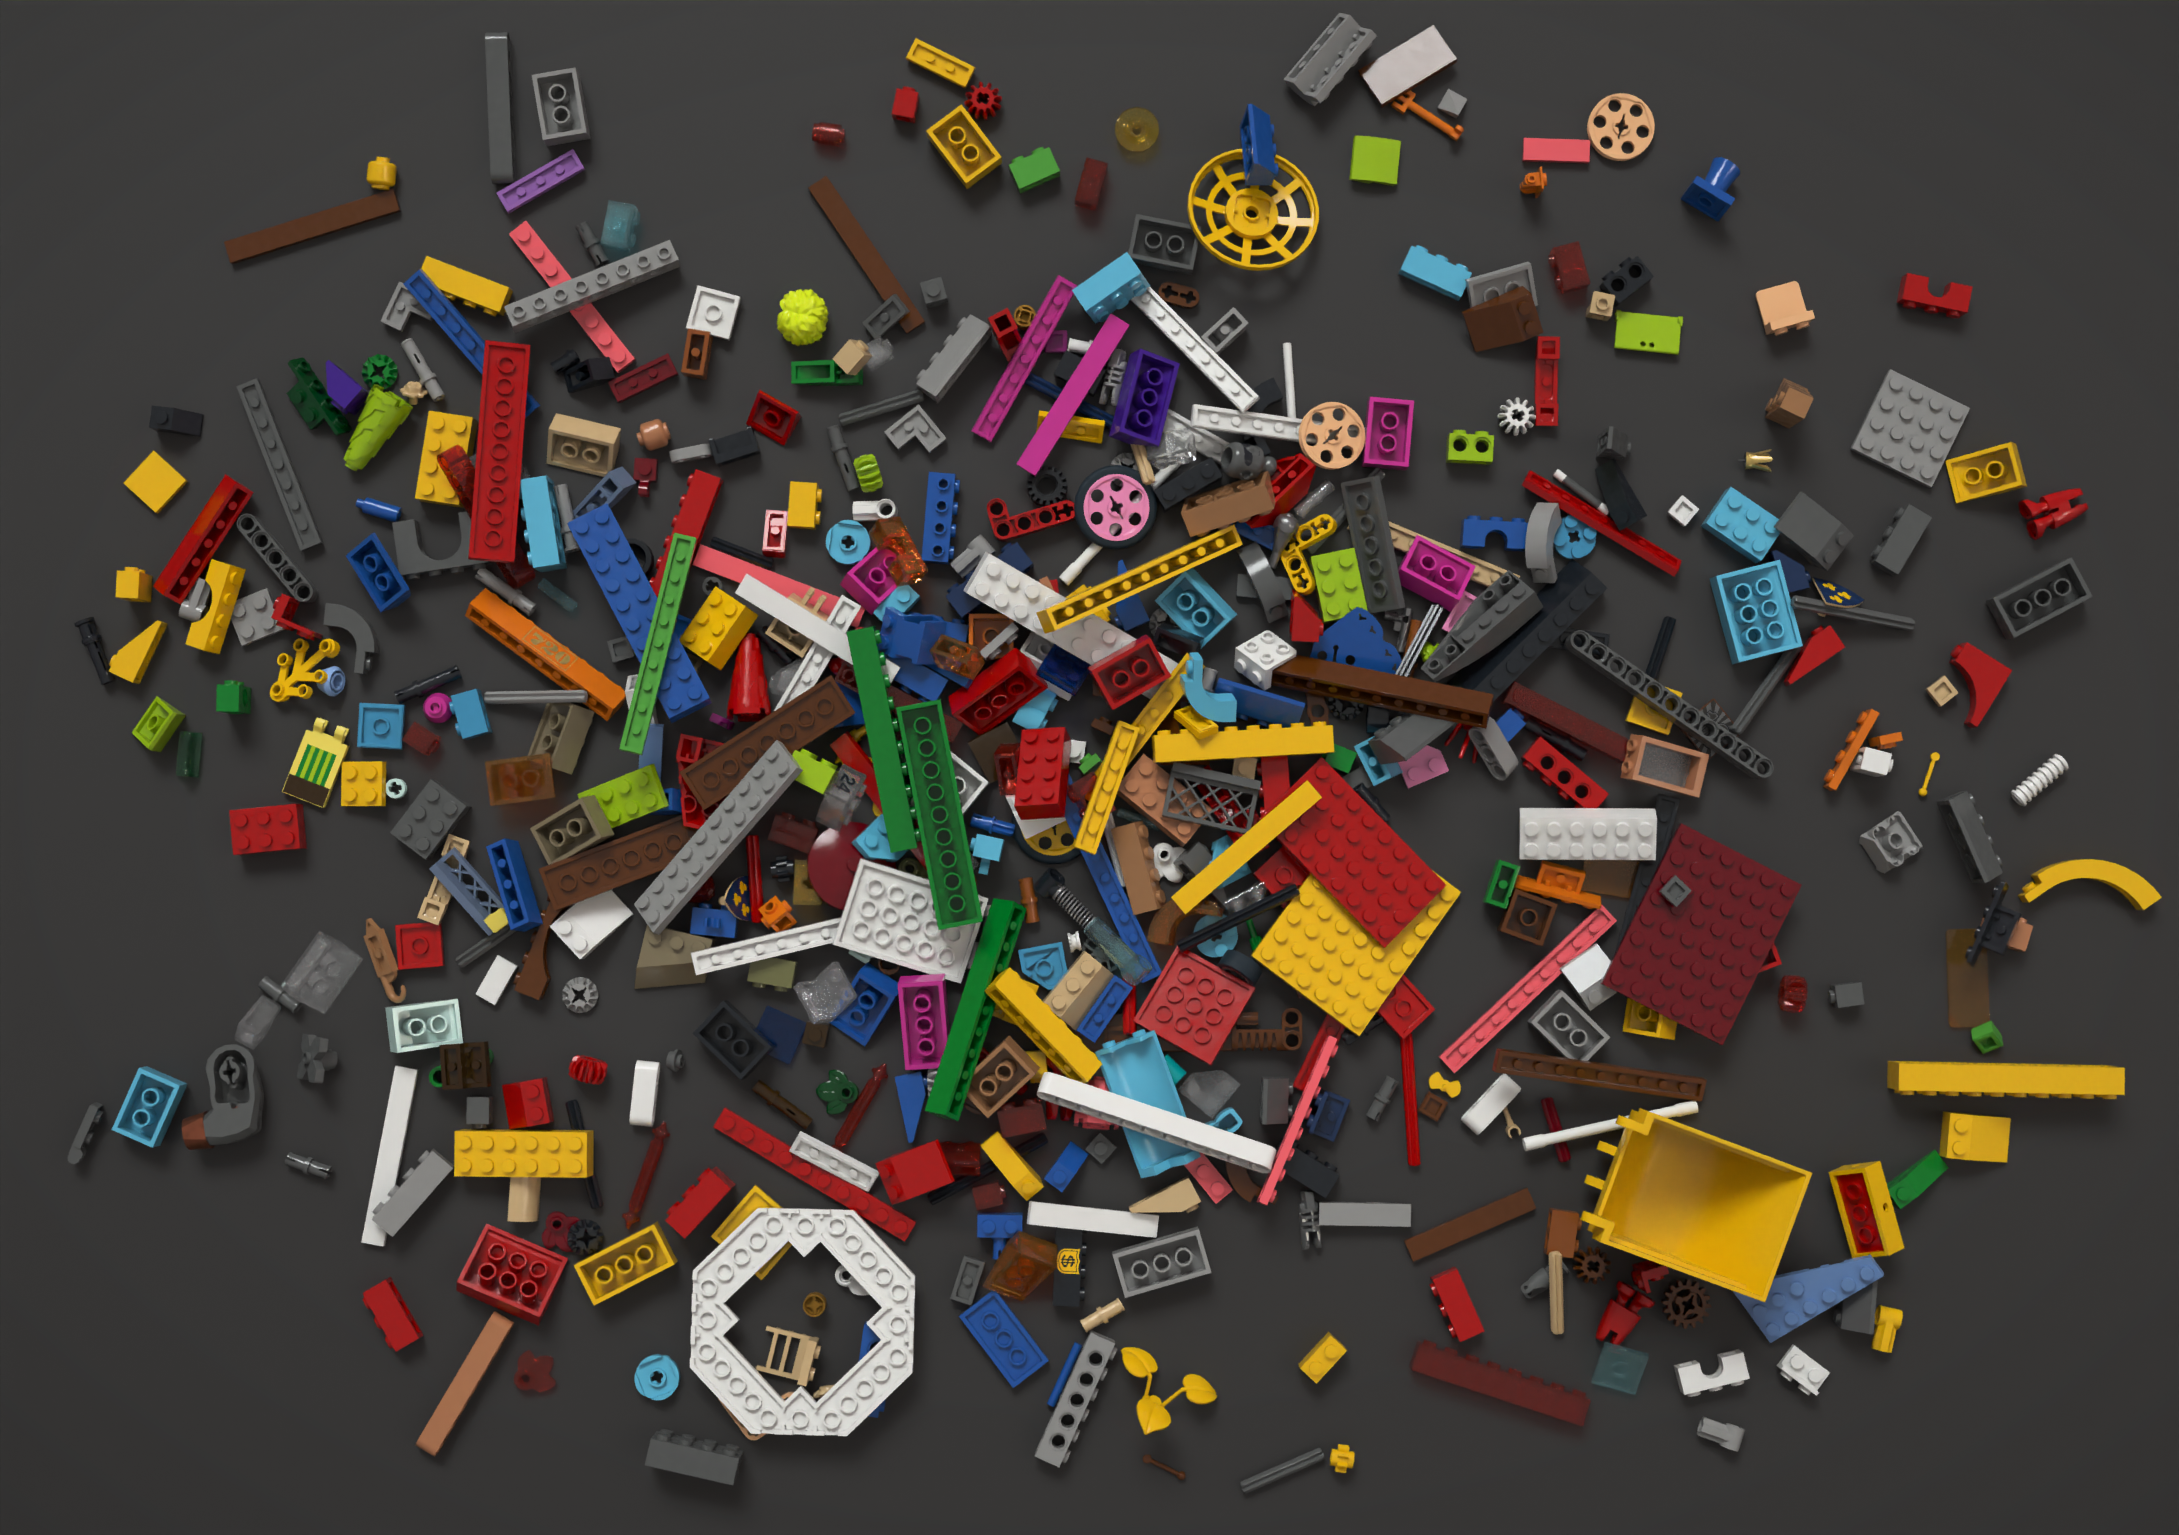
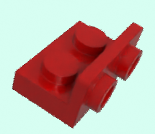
M1650 1260L1632 1265L1634 1269L1631 1272L1632 1280L1646 1294L1651 1293L1648 1283L1649 1279L1651 1281H1658L1664 1278L1663 1275L1669 1274L1667 1266Z

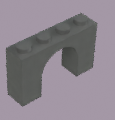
M472 511L458 513L462 537L461 544L453 556L444 560L431 559L425 553L422 547L418 521L413 519L392 522L398 569L401 576L406 577L407 580L420 579V575L428 574L429 577L442 576V572L445 571L457 574L463 573L465 568L472 567L473 570L486 569V565H492L491 561L468 559Z

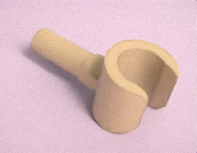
M1506 1106L1502 1110L1507 1121L1506 1133L1512 1138L1510 1130L1516 1128L1520 1136L1521 1130L1513 1123Z

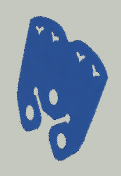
M1356 607L1325 630L1323 636H1319V642H1314L1310 655L1311 658L1318 659L1317 654L1320 651H1325L1327 653L1325 660L1332 662L1334 655L1333 646L1338 645L1337 663L1349 665L1345 660L1347 656L1352 655L1355 657V663L1352 666L1390 674L1396 673L1395 670H1392L1394 664H1396V669H1398L1402 662L1397 649L1392 644L1383 640V629L1372 614L1360 607ZM1359 614L1365 617L1366 620H1359ZM1371 626H1373V630L1376 632V634H1374L1373 632H1369ZM1387 649V650H1388V653L1391 654L1392 656H1385V654H1386V651H1385V650Z

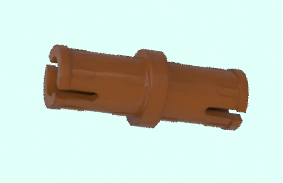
M1032 877L1018 879L1022 897L1020 903L1026 908V923L1040 921L1036 904L1038 898L1037 896L1035 897Z

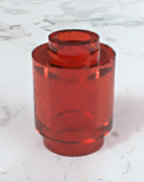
M814 123L812 141H816L817 144L839 147L840 143H844L845 130L842 129L841 124Z

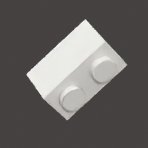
M1868 747L1860 748L1851 763L1850 771L1874 777L1886 776L1887 772L1890 773L1893 766L1892 753Z

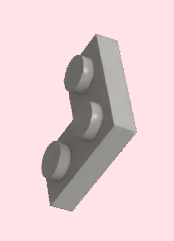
M399 281L381 322L403 332L411 313L432 321L431 315L404 286V283Z
M919 404L884 432L898 450L914 437L918 438L929 453L947 440Z

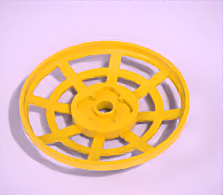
M1242 149L1224 152L1212 158L1196 174L1187 199L1189 222L1200 243L1219 260L1245 270H1272L1283 267L1302 255L1310 245L1319 222L1317 197L1306 176L1291 162L1276 154L1274 162L1294 179L1290 184L1283 187L1279 182L1273 180L1272 185L1269 186L1278 193L1272 197L1259 190V185H1250V188L1236 191L1232 182L1245 180L1244 172L1226 176L1220 165L1229 161L1243 159ZM1213 170L1219 182L1213 187L1207 200L1196 197L1195 193L1200 182ZM1299 187H1301L1308 200L1310 218H1297L1296 206L1290 194ZM1222 188L1230 196L1226 206L1213 203L1216 195ZM1283 199L1288 206L1290 217L1278 216L1276 204ZM1193 205L1206 209V219L1212 233L1203 237L1196 225ZM1246 211H1254L1257 217H1248ZM1212 212L1224 215L1227 225L1218 230L1214 223ZM1275 225L1289 226L1285 236L1280 241L1271 234ZM1296 227H1309L1304 243L1295 253L1292 254L1284 247L1291 239ZM1233 232L1243 238L1242 248L1232 244L1224 237ZM1264 238L1271 246L1265 249L1251 250L1252 240ZM1219 240L1228 249L1242 254L1241 262L1223 255L1210 244ZM1275 251L1284 258V260L1272 264H1250L1251 256H1263Z

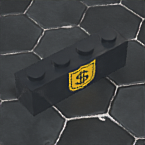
M1056 1227L1052 1306L1079 1307L1080 1301H1084L1085 1288L1080 1287L1081 1278L1085 1279L1086 1265H1081V1256H1086V1242H1082V1233L1087 1234V1230Z

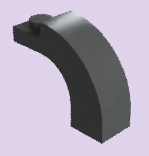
M1257 541L1236 550L1242 567L1256 591L1268 623L1289 615L1280 586Z
M326 603L323 625L344 628L352 634L356 642L354 673L368 675V671L372 669L373 665L370 653L379 654V641L375 629L368 619L356 610L339 604Z

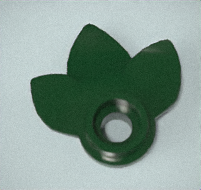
M830 1070L829 1081L820 1084L816 1088V1093L819 1098L828 1102L826 1110L828 1114H839L846 1110L848 1103H852L858 1098L859 1089L854 1082L848 1081L844 1072ZM846 1088L850 1091L849 1096H846L844 1093Z

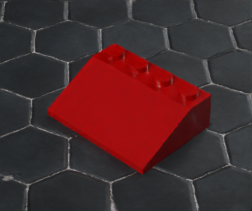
M486 1223L457 1280L456 1291L539 1326L568 1262V1258Z

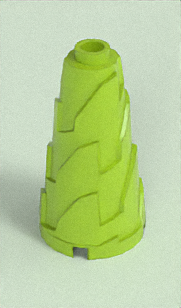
M376 384L373 385L364 402L366 404L357 421L359 423L349 441L350 445L344 456L345 465L354 471L362 470L370 459L376 456L385 441L390 439L397 427L403 424L413 409L407 401L391 391L384 393V388Z

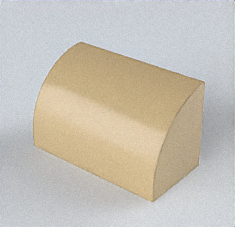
M510 1177L508 1221H538L541 1177Z

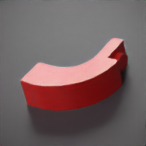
M1005 308L988 317L987 321L1003 355L1009 363L1022 339L1009 309Z

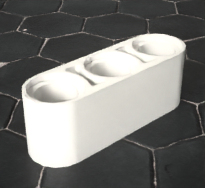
M637 1060L629 1119L630 1125L653 1127L660 1062Z
M1502 1074L1462 1116L1461 1121L1476 1135H1479L1520 1092L1521 1087L1507 1074Z

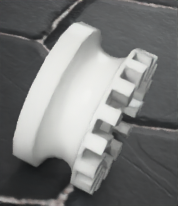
M1078 931L1073 935L1067 933L1071 953L1075 949L1082 951Z

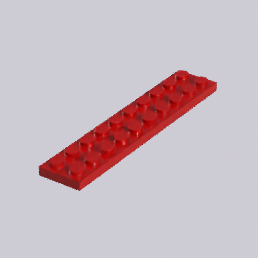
M485 340L469 560L514 564L530 345Z
M1282 846L1252 875L1272 895L1292 884H1296L1299 889L1310 873ZM1290 900L1280 904V906L1284 909ZM1403 974L1377 1013L1398 1037L1404 1040L1435 1008Z

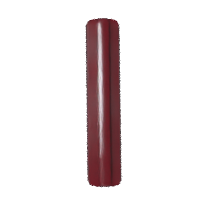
M1543 1098L1541 1104L1550 1133L1561 1131L1562 1126L1553 1098ZM1566 1141L1554 1144L1558 1160L1560 1162L1569 1161L1571 1156Z

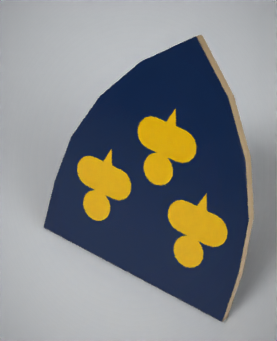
M1812 578L1826 605L1853 608L1859 606L1864 601L1863 598L1843 586L1827 580ZM1817 613L1818 615H1820V616H1822V617H1825V616H1826L1825 614Z
M748 876L736 878L729 885L725 896L718 899L720 906L726 905L736 918L744 921L751 920Z

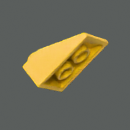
M2013 442L1945 461L1956 503L2027 487L2017 445Z
M1943 1111L1939 1155L1951 1159L2007 1162L2011 1118Z

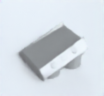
M1899 811L1862 834L1859 838V844L1866 850L1875 864L1876 870L1884 874L1892 868L1900 866L1904 860L1915 855L1923 848L1921 842Z

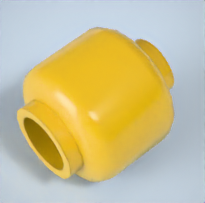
M376 157V161L368 163L367 182L371 184V188L389 190V187L395 185L397 167L395 164L390 163V158Z

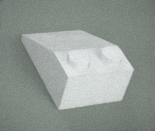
M610 890L576 903L550 927L579 959H585L631 917L633 913Z

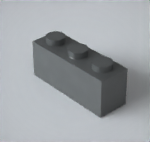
M1910 504L1903 506V508H1898L1893 516L1896 519L1892 527L1888 526L1882 535L1884 538L1881 545H1877L1871 553L1873 559L1870 564L1892 577L1900 573L1932 519L1931 516Z

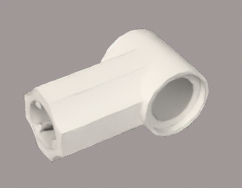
M889 499L853 502L854 521L892 522L898 516L897 507ZM891 506V514L882 515L883 507Z

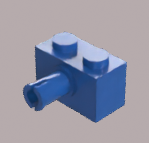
M978 1212L977 1237L993 1239L992 1259L998 1260L1000 1250L1001 1260H1006L1007 1239L1022 1238L1023 1213Z

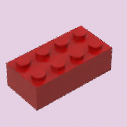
M1065 727L1022 730L1014 807L1021 820L1065 817L1071 739Z

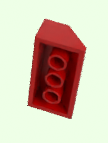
M1014 648L977 675L968 689L962 686L948 697L952 716L978 735H981L991 730L1048 688V685L1030 658L1017 648Z

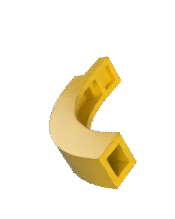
M2095 859L2068 860L2044 867L2031 875L2035 883L2032 881L2022 888L2023 892L2018 895L2023 903H2030L2042 893L2061 882L2077 878H2087L2103 882L2115 888L2130 901L2136 910H2145L2162 898L2155 888L2137 873L2116 863Z

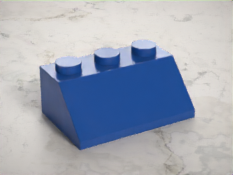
M1248 104L1239 126L1245 185H1272L1274 178L1278 176V164L1274 162L1276 144L1272 143L1274 124L1270 123V115L1255 105Z
M375 533L369 535L346 555L380 612L398 607L411 596L408 585Z

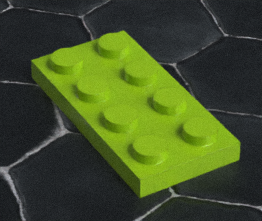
M654 764L577 794L579 799L595 795L612 829L669 806Z

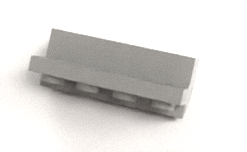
M1339 13L1283 80L1302 99L1316 106L1317 103H1321L1329 97L1330 91L1343 80L1345 73L1358 62L1360 55L1371 47L1372 41L1377 35L1371 29L1360 27L1351 15Z

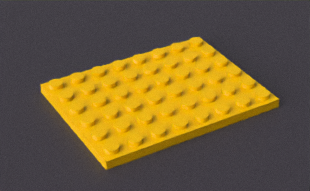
M1435 873L1446 886L1385 948H1382L1335 898L1309 874L1299 887V896L1289 901L1253 951L1251 957L1356 1036H1360L1458 898L1461 891Z

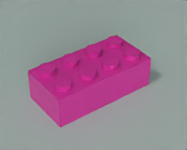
M945 974L900 976L898 994L905 1070L939 1068L950 1034Z

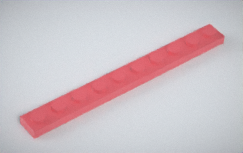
M1601 904L1600 909H1595L1438 1057L1453 1073H1456L1562 973L1560 970L1562 966L1587 950L1617 920Z

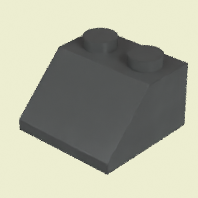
M1261 1076L1260 1122L1262 1124H1288V1118H1292V1105H1288L1289 1096H1293V1082H1289L1288 1077Z

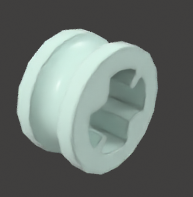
M391 779L386 783V793L391 798H402L407 793V785L401 779ZM395 782L402 787V790H398L399 794L391 791V787H394L393 783Z

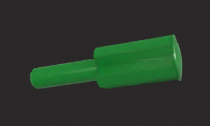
M1250 919L1246 923L1251 936L1249 941L1254 951L1262 939L1261 936L1257 935L1253 920Z

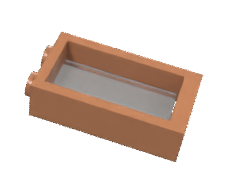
M1631 734L1627 742V752L1621 767L1622 773L1620 778L1680 795L1699 798L1709 754L1647 736Z

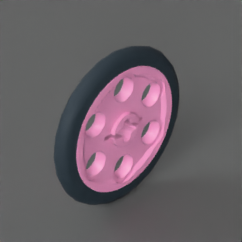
M1120 465L1105 466L1087 476L1080 485L1074 503L1075 518L1082 533L1094 544L1106 549H1126L1139 543L1151 531L1157 515L1156 495L1151 484H1143L1138 471ZM1112 480H1121L1122 488L1120 491L1115 492L1111 489L1110 484ZM1096 489L1103 493V498L1100 502H1094L1091 498L1092 492ZM1134 490L1139 491L1141 494V499L1138 503H1132L1129 499L1130 493ZM1112 500L1116 504H1121L1119 508L1120 515L1116 511H1111L1110 508L1113 507ZM1094 512L1101 513L1103 517L1102 522L1098 525L1091 522V515ZM1132 513L1140 515L1141 520L1138 525L1130 524L1129 516ZM1114 523L1119 524L1121 527V533L1118 536H1112L1109 531L1110 526Z

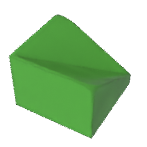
M1992 1021L1971 1029L1972 1040L1982 1054L2003 1046L2002 1035Z

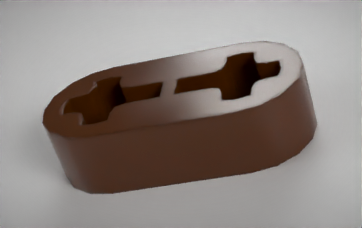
M1165 282L1159 287L1158 295L1167 304L1185 309H1193L1199 303V293L1194 288L1172 282ZM1167 287H1170L1171 292L1178 295H1170L1169 298H1165V293L1162 290L1165 291ZM1189 293H1192L1193 298L1196 300L1191 301L1190 304L1186 303L1185 298L1180 297V295L1188 296Z

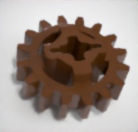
M1685 1279L1684 1284L1680 1280H1676V1287L1669 1284L1671 1291L1663 1292L1667 1299L1661 1300V1303L1666 1305L1662 1312L1669 1313L1666 1319L1669 1321L1674 1319L1673 1324L1675 1326H1679L1681 1323L1684 1329H1687L1688 1324L1696 1328V1321L1703 1324L1704 1321L1701 1317L1703 1315L1709 1316L1705 1310L1706 1308H1711V1305L1706 1303L1710 1296L1703 1295L1706 1289L1704 1287L1698 1289L1699 1283L1696 1281L1691 1285L1689 1279ZM1686 1289L1685 1293L1679 1295L1676 1294L1679 1291ZM1697 1294L1700 1298V1306L1696 1302ZM1672 1301L1676 1305V1313L1672 1309ZM1688 1301L1690 1303V1306H1684L1682 1305V1302ZM1696 1313L1693 1317L1687 1318L1689 1314Z

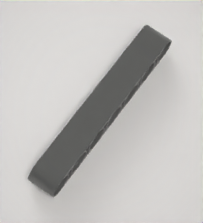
M509 32L485 33L492 184L516 182L510 35Z

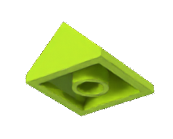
M156 696L132 731V734L149 750L161 752L186 715Z

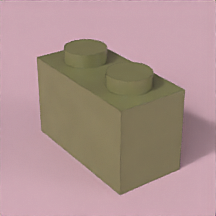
M771 957L750 962L747 981L752 982L754 987L765 988L767 984L773 985L774 990L787 992L788 988L792 989L794 987L798 961Z

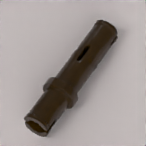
M760 1079L753 1087L752 1091L767 1101L768 1106H774L806 1130L813 1119L781 1096L780 1091L773 1090Z

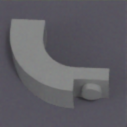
M1537 503L1529 518L1525 541V557L1527 568H1531L1534 583H1555L1557 580L1553 557V542L1555 533L1562 523L1559 503Z

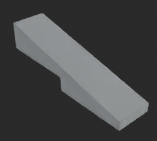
M1321 1201L1319 1203V1225L1411 1227L1412 1204Z

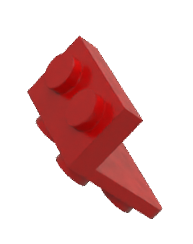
M283 593L281 597H277L273 605L275 610L271 617L277 620V626L293 632L297 629L296 634L313 641L315 637L322 639V634L292 621L300 601Z

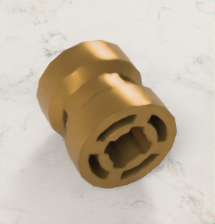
M1021 305L1015 310L1014 321L1019 329L1027 331L1036 315L1035 310L1029 305Z
M812 1292L807 1295L803 1302L804 1312L810 1317L820 1316L827 1305L825 1296L820 1292Z

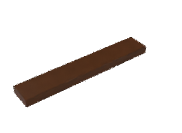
M1526 1187L1407 1238L1404 1242L1414 1262L1536 1209V1206Z

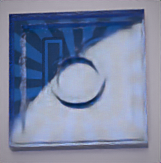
M767 1005L757 1029L776 1046L769 1055L790 1064L804 1034L806 1022Z

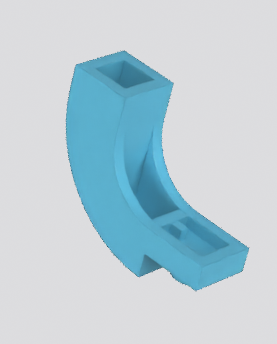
M1198 652L1189 653V660L1185 664L1187 674H1180V683L1192 707L1207 719L1217 722H1236L1237 700L1233 694H1216L1206 691L1202 684L1203 659Z

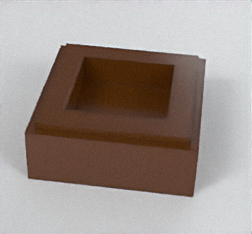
M1428 1091L1417 1111L1438 1121L1448 1102Z

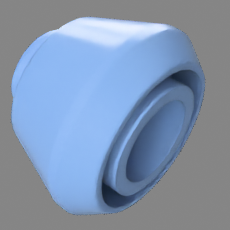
M337 666L323 669L327 673L328 679L322 685L316 682L318 688L329 696L338 695L345 686L343 671Z

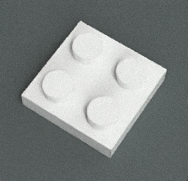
M698 285L686 329L708 331L714 337L730 341L741 297Z

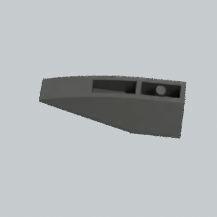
M1508 570L1472 602L1423 664L1421 670L1436 682L1466 667L1493 650L1543 608L1535 591Z

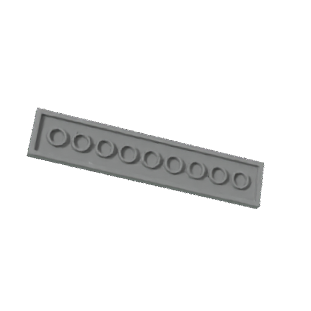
M776 740L634 903L653 933L659 935L803 771L782 742Z

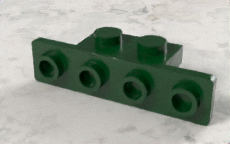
M303 357L290 360L288 365L299 382L286 394L310 430L318 428L326 420L335 435L349 433L352 430L351 426L340 410L331 403L333 399L328 395L322 382L311 369L310 364Z

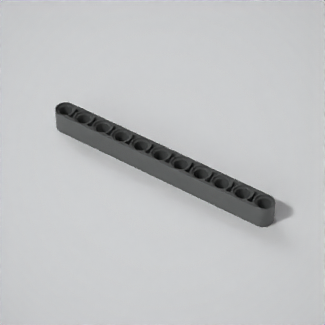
M1578 630L1566 638L1565 645L1571 653L1751 778L1760 780L1769 777L1773 773L1774 765L1770 759L1587 632ZM1574 636L1581 639V647H1577L1574 644ZM1593 649H1596V650L1599 651V653H1600V659H1599V660H1596V659L1593 658V656H1592V650H1593ZM1611 662H1615L1618 665L1619 670L1617 673L1611 670ZM1630 674L1636 677V685H1632L1629 682L1628 677ZM1648 687L1655 691L1654 698L1648 696ZM1666 700H1670L1673 703L1672 711L1666 708ZM1684 713L1691 715V723L1685 722ZM1703 725L1709 728V736L1703 734ZM1721 738H1724V739L1727 740V742H1728V747H1727V749H1724V748L1721 746V744H1720ZM1740 750L1746 754L1745 762L1739 758ZM1758 763L1764 766V774L1758 772Z

